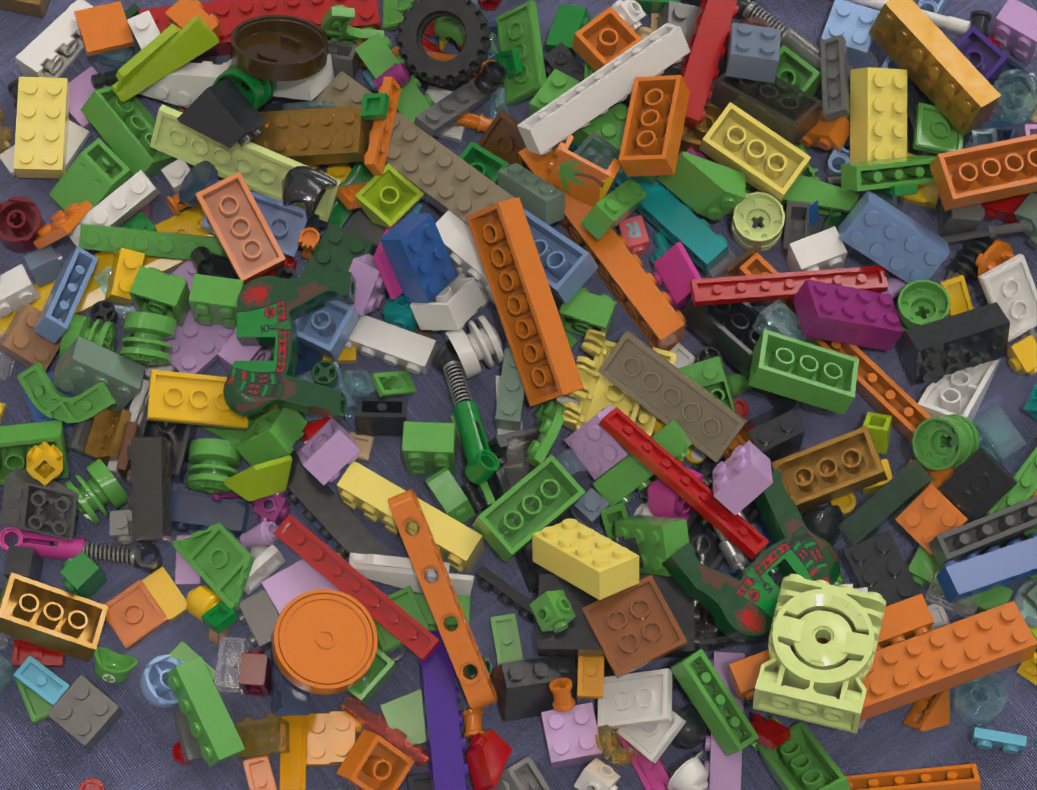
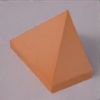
M950 689L916 701L903 724L922 732L949 725Z

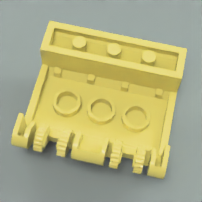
M587 329L584 337L585 342L582 343L581 348L593 356L594 360L584 356H578L576 362L578 364L576 366L584 388L567 394L580 403L578 406L572 402L563 401L562 404L565 405L566 410L561 415L564 417L562 425L575 432L609 405H612L614 409L616 407L619 408L651 437L657 417L598 373V370L617 343L606 340V333ZM653 347L654 351L673 365L675 364L676 353Z

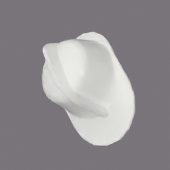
M703 751L686 761L674 773L668 783V790L707 789L709 773L700 761Z

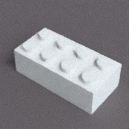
M448 210L438 220L436 226L454 268L459 275L463 273L468 278L474 277L479 289L482 288L488 293L486 295L487 298L495 304L470 227Z

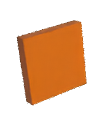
M121 1L74 11L87 56L134 46V40Z
M138 580L104 604L109 606L105 619L127 650L169 622L141 580Z

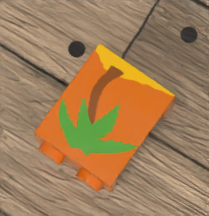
M569 135L565 143H559L554 153L558 157H553L549 163L547 170L550 174L546 181L594 206L606 196L621 164L619 160L614 158L608 170H605L569 151L568 149L574 139V136Z

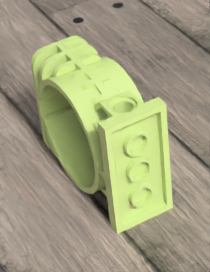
M790 574L784 577L769 635L768 651L770 660L761 665L755 686L753 709L857 733L867 691L863 681L869 673L874 660L886 607V601L882 598V595L876 592L864 593L856 591L850 586L838 587L830 585V583L824 580L812 581L804 579V577L798 574ZM818 638H825L829 642L826 644H821L816 640ZM788 645L793 646V649H794L795 654L797 655V657L793 654V652H792L790 646H788ZM846 659H851V660H848V661H847L845 664H843L842 666H839V665H841L843 662H845Z

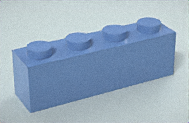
M78 246L67 257L33 331L55 344L67 330L98 261L97 257Z

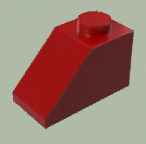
M492 729L484 733H477L470 740V747L466 758L474 790H490L495 788L512 752V748Z

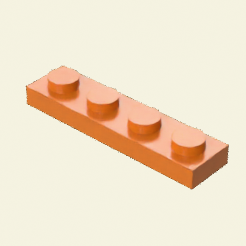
M384 77L382 86L379 88L378 93H387L390 97L387 118L374 120L373 128L369 132L370 142L368 151L364 155L365 165L373 175H383L400 98L401 87L393 77Z

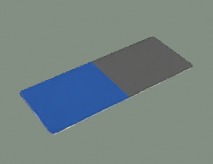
M818 200L808 206L809 236L819 233Z

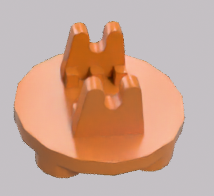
M997 239L985 253H981L976 259L978 276L1013 258L1015 255H1013L1011 245Z

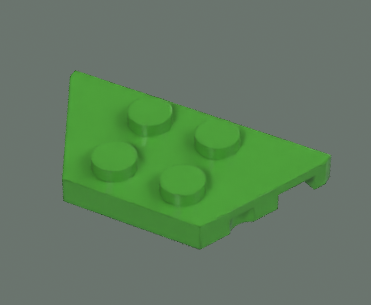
M222 523L214 524L204 531L200 530L192 533V536L183 540L177 539L171 544L222 601L233 611H236L255 560L251 553Z

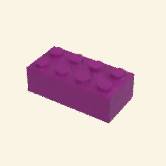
M806 279L792 299L805 337L890 351L904 332L892 296L889 294Z

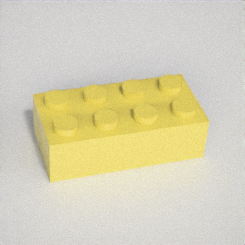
M872 67L850 70V163L907 157V70Z
M19 77L13 168L17 178L61 179L65 174L71 89L67 78Z
M731 102L704 136L699 150L721 165L745 173L746 182L759 191L774 196L780 203L807 168L811 159L809 155Z
M565 519L561 523L545 527L543 530L532 534L533 562L599 600L639 583V555L575 519Z

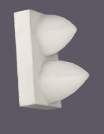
M273 544L271 546L250 547L251 555L255 560L244 589L247 595L252 593L262 581L266 580L286 562L280 551Z

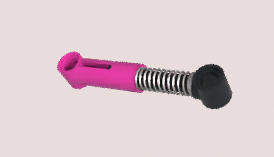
M11 526L4 528L0 532V546L6 553H8L9 540L13 537H18L19 540L15 546L33 547L41 558L67 561L72 557L75 558L83 551L92 561L96 560V562L100 561L101 563L105 561V563L109 562L110 564L118 562L119 565L121 563L123 565L127 564V566H134L148 574H152L163 566V557L159 549L151 543H144L130 549L129 546L125 548V545L117 547L116 544L114 546L112 544L108 546L107 543L99 545L98 542L90 544L87 538L73 536V540L70 541L32 531L20 530ZM146 555H155V558L152 562H143L144 557Z

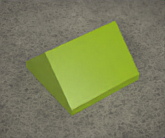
M388 163L384 167L383 175H375L355 195V199L372 223L391 229L424 196V193Z
M291 455L254 465L224 480V484L249 502L286 491L292 463Z

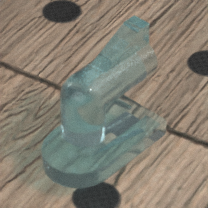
M498 87L490 98L489 118L494 119L500 110H505L508 113L506 90L503 87Z

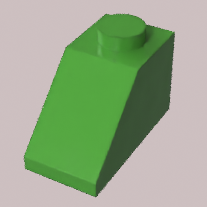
M444 467L425 480L441 512L460 523H464L476 515L468 498L447 467Z

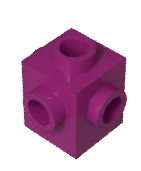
M280 492L254 500L252 506L254 507L253 512L259 515L257 520L261 522L272 521L275 524L281 525L282 521L288 517L291 509V503L284 498L286 494ZM270 501H272L273 507L271 509H267Z

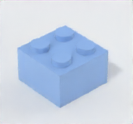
M835 0L821 41L843 34L846 39L847 60L865 65L874 40L868 32L880 11L846 0Z

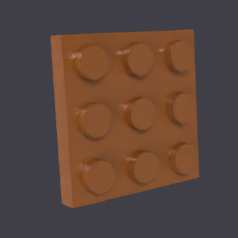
M652 575L639 580V583L582 608V613L617 679L686 646L688 643Z

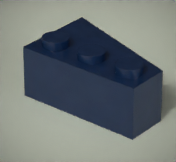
M271 635V713L277 716L309 715V692L293 685L281 673L273 656V635Z

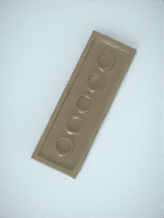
M629 331L624 333L598 370V373L665 424L674 419L693 442L692 444L716 463L721 460L748 422Z

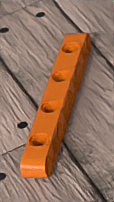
M413 489L388 498V504L471 709L476 711L498 702L497 694L415 492ZM412 521H416L419 524V531L416 535L410 534L408 530L409 524ZM432 568L437 570L439 574L438 580L435 583L430 582L427 576ZM451 616L455 617L458 621V627L454 631L447 627V620ZM470 664L474 665L478 671L474 679L469 678L466 674V669Z

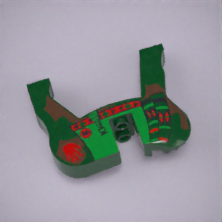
M312 272L308 275L291 279L263 276L248 282L242 288L237 299L236 337L242 346H272V361L233 362L224 384L223 393L226 404L234 413L241 416H254L277 405L279 408H289L310 415H324L332 418L337 423H345L347 398L341 390L294 377L298 358V334L295 320L329 301L339 300L346 304H355L356 280L351 272Z
M777 468L772 471L773 483L754 499L775 544L755 557L736 578L703 565L697 559L694 547L690 542L682 546L662 563L684 592L701 603L711 613L718 628L727 637L738 642H751L771 629L780 593V588L771 579V576L778 570L784 577L790 574H798L804 577V579L812 581H827L830 585L837 581L840 574V561L835 548L831 543L812 533L805 526L795 502L784 488L782 474Z

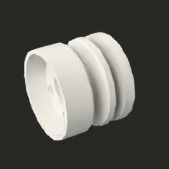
M484 315L477 317L479 329L472 320L468 322L469 334H466L462 328L444 333L446 341L449 339L457 352L466 379L481 373L479 361L483 360L489 368H492L494 364L491 355L498 364L504 360L501 341L494 327L487 321Z

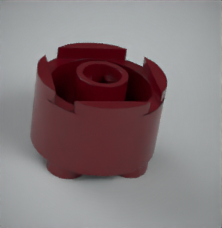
M20 196L11 197L3 204L0 203V242L2 245L13 252L35 251L37 247L33 242L39 236L37 232L46 225L38 207L30 199Z

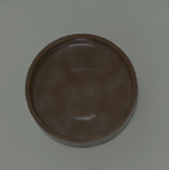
M289 15L257 16L241 22L231 33L230 57L233 64L242 72L259 79L269 81L301 80L317 74L327 63L328 38L326 33L316 24L299 17Z

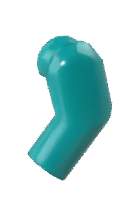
M661 232L653 236L657 246L655 254L650 257L653 265L671 248L666 237Z

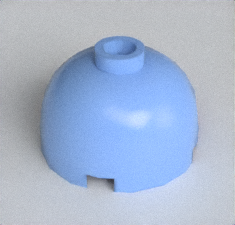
M172 655L157 656L146 665L140 676V688L143 696L156 707L169 708L178 705L179 702L175 692L168 685L166 674L175 666L185 662L181 659L171 658Z

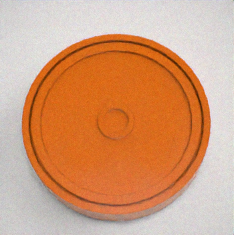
M331 589L308 591L291 600L280 613L272 636L273 656L284 677L296 687L320 695L340 693L356 685L368 672L374 660L378 644L375 623L367 609L350 595Z

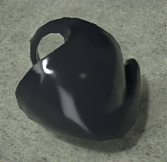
M296 166L285 175L282 187L283 204L286 206L298 202L304 203L307 218L310 219L314 215L327 187L336 186L337 182L311 167Z
M830 505L810 509L804 514L802 520L809 531L825 539L833 546L840 536L839 522L844 521V515L838 505Z

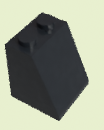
M230 78L208 87L177 118L183 125L228 148L238 144L242 147L250 140L254 141L263 133L261 128L267 123Z
M775 407L748 420L740 435L746 443L748 441L753 443L771 462H774L800 450L805 430L793 409Z

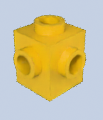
M44 441L39 446H33L26 455L27 472L44 486L52 479L57 478L63 470V454L55 445L50 446Z

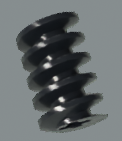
M990 236L968 240L965 245L966 247L961 248L960 254H957L954 257V261L948 264V269L954 273L958 272L960 275H964L966 283L970 285L968 278L971 280H977L978 278L975 273H978V267L976 266L977 257L981 253H985L995 240L991 239Z

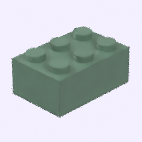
M78 336L57 361L52 384L65 392L78 396L97 383L104 381L116 402L107 410L114 411L124 409L141 388L145 366Z

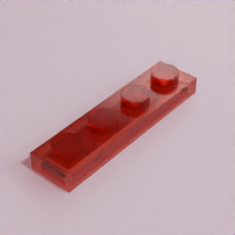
M347 695L339 706L341 709L371 732L378 734L415 761L414 765L418 768L423 769L430 760L426 749L417 743L413 746L406 740L407 735L396 727L391 729L385 724L387 720L377 712L370 713L364 708L366 704L356 696L351 698Z

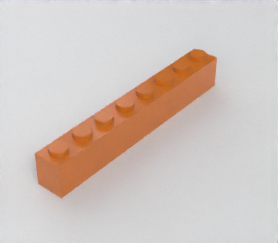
M922 594L885 607L876 651L889 644L893 645L906 640L908 637L918 636L930 631L934 624V619ZM818 638L816 640L821 644H826L829 642L825 638ZM788 645V646H790V648H791L793 654L797 657V655L795 654V651H794V649H793V646ZM768 650L729 664L727 673L739 700L743 698L747 700L754 699L755 686L761 665L770 660Z

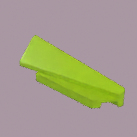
M197 15L182 29L171 24L117 71L116 77L118 81L111 88L122 102H125L217 45L219 39L206 21Z

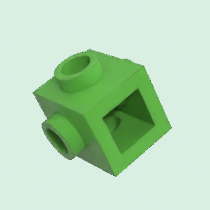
M564 590L546 591L530 604L542 632H561L576 617Z

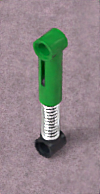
M448 339L434 354L433 363L446 376L454 404L453 414L468 462L465 473L470 481L483 485L499 469L500 462L497 456L490 450L477 404L470 395L471 392L468 388L469 385L466 381L462 363L451 341Z

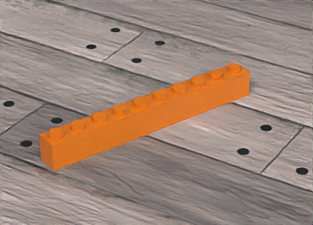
M756 252L739 268L738 276L779 272ZM792 299L763 302L804 342L858 358L856 391L880 414L892 415V425L912 443L914 432L919 424L928 418H932L918 403L856 345L805 337Z

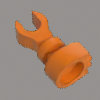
M308 227L303 229L298 240V246H302L301 248L303 249L301 257L307 260L312 256L320 240L319 232L314 228Z

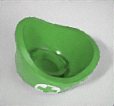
M97 647L94 652L95 674L99 679L107 683L120 684L125 682L130 676L132 669L138 663L137 658L132 655L119 654L105 647Z

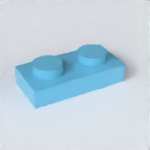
M29 656L13 675L15 679L52 707L70 688L69 684L32 656Z
M975 727L971 734L970 743H976V746L982 749H992L993 746L1003 748L1002 751L1005 753L1018 754V751L1022 752L1026 747L1027 736Z

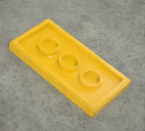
M151 369L147 420L243 430L248 428V416L234 413L225 402L223 390L227 377Z

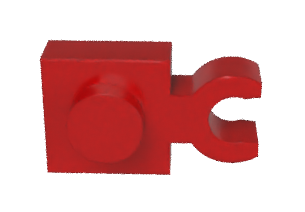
M753 714V722H750V724L759 736L756 739L758 742L773 750L791 738L789 728L772 718L765 722L760 714Z

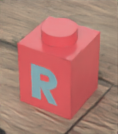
M642 215L625 219L618 224V233L626 240L628 244L627 249L631 254L635 253L637 256H641L646 251H649L650 241Z

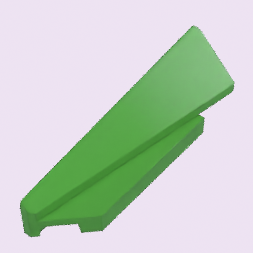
M801 175L785 196L781 205L783 209H786L787 200L812 203L818 200L819 215L838 217L842 211L851 212L858 203L859 194ZM745 181V193L761 192Z

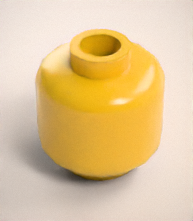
M206 585L192 589L186 598L188 613L202 622L201 616L220 601L224 603L213 589Z

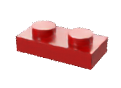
M23 640L13 641V667H20L29 656H32L46 668H64V654Z

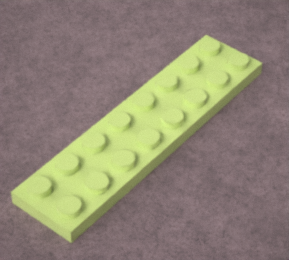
M163 104L159 108L150 143L151 148L194 166L202 161H209L216 166L218 176L224 179L240 171L248 188L264 196L283 202L282 187L285 175L296 166H306L250 141L242 147L238 144L228 148L180 123L177 118L182 112ZM326 174L334 179L337 185L327 187L314 214L319 215L321 220L328 222L342 180ZM298 202L291 204L293 206L306 210V206L304 203Z

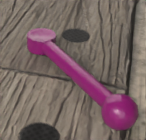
M213 492L211 496L215 500H221V498H243L237 493Z

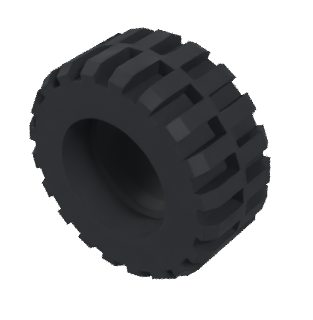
M414 0L411 3L413 6L409 10L405 9L402 14L404 19L398 23L399 35L396 36V40L400 48L398 50L400 56L403 58L405 65L415 75L430 84L434 83L438 86L450 84L454 86L458 85L462 80L468 81L473 73H478L482 69L480 66L483 61H487L489 56L487 52L488 49H491V31L484 14L471 0ZM448 16L455 18L463 25L466 32L464 48L456 57L447 61H438L431 58L425 52L422 44V37L426 27L433 20L440 17Z

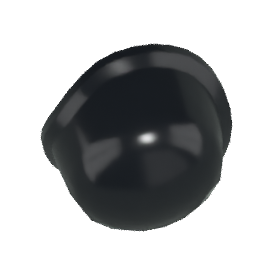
M690 706L678 712V715L686 723L672 740V743L682 750L695 748L702 743L707 734L706 723L695 706Z

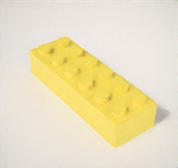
M356 461L352 462L337 484L342 502L350 510L354 511L356 508L363 512V516L373 523H376V521L385 525L384 529L393 535L400 534L390 510L388 498L403 493L405 490ZM418 498L442 559L450 563L452 570L458 573L463 571L469 574L484 551L483 536ZM412 521L409 524L408 530L410 534L416 535L419 531V524L416 521Z

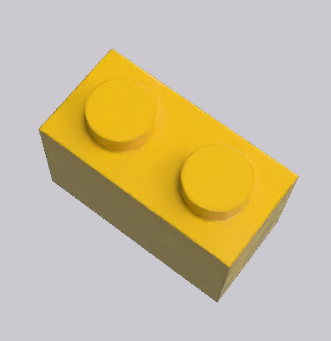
M120 248L114 254L105 301L125 306L133 303L129 291L140 266L142 267L144 253Z

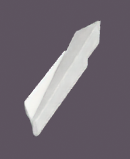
M350 553L349 564L366 579L399 588L411 586L414 592L424 594L410 558ZM444 562L456 594L470 596L474 576L449 573L450 563ZM434 568L428 572L429 581L435 583L438 580L439 574Z

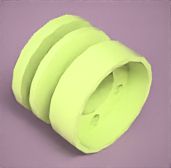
M754 192L747 194L745 199L735 207L731 232L733 239L741 248L748 252L760 253L768 251L777 244L781 237L785 220L783 206L777 198L768 193ZM758 223L761 224V228H760V227H757L756 229L753 228V224H754V225H757Z

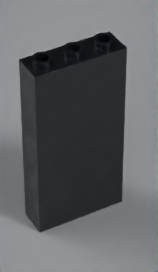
M539 574V596L546 591L564 590L576 617L568 623L569 626L565 630L558 633L554 631L542 632L538 625V656L606 657L582 613L583 607L599 599L556 574ZM639 575V580L650 575ZM652 575L688 642L686 646L661 658H685L694 653L695 650L700 649V634H695V625H699L700 610L695 609V599L688 596L672 576Z

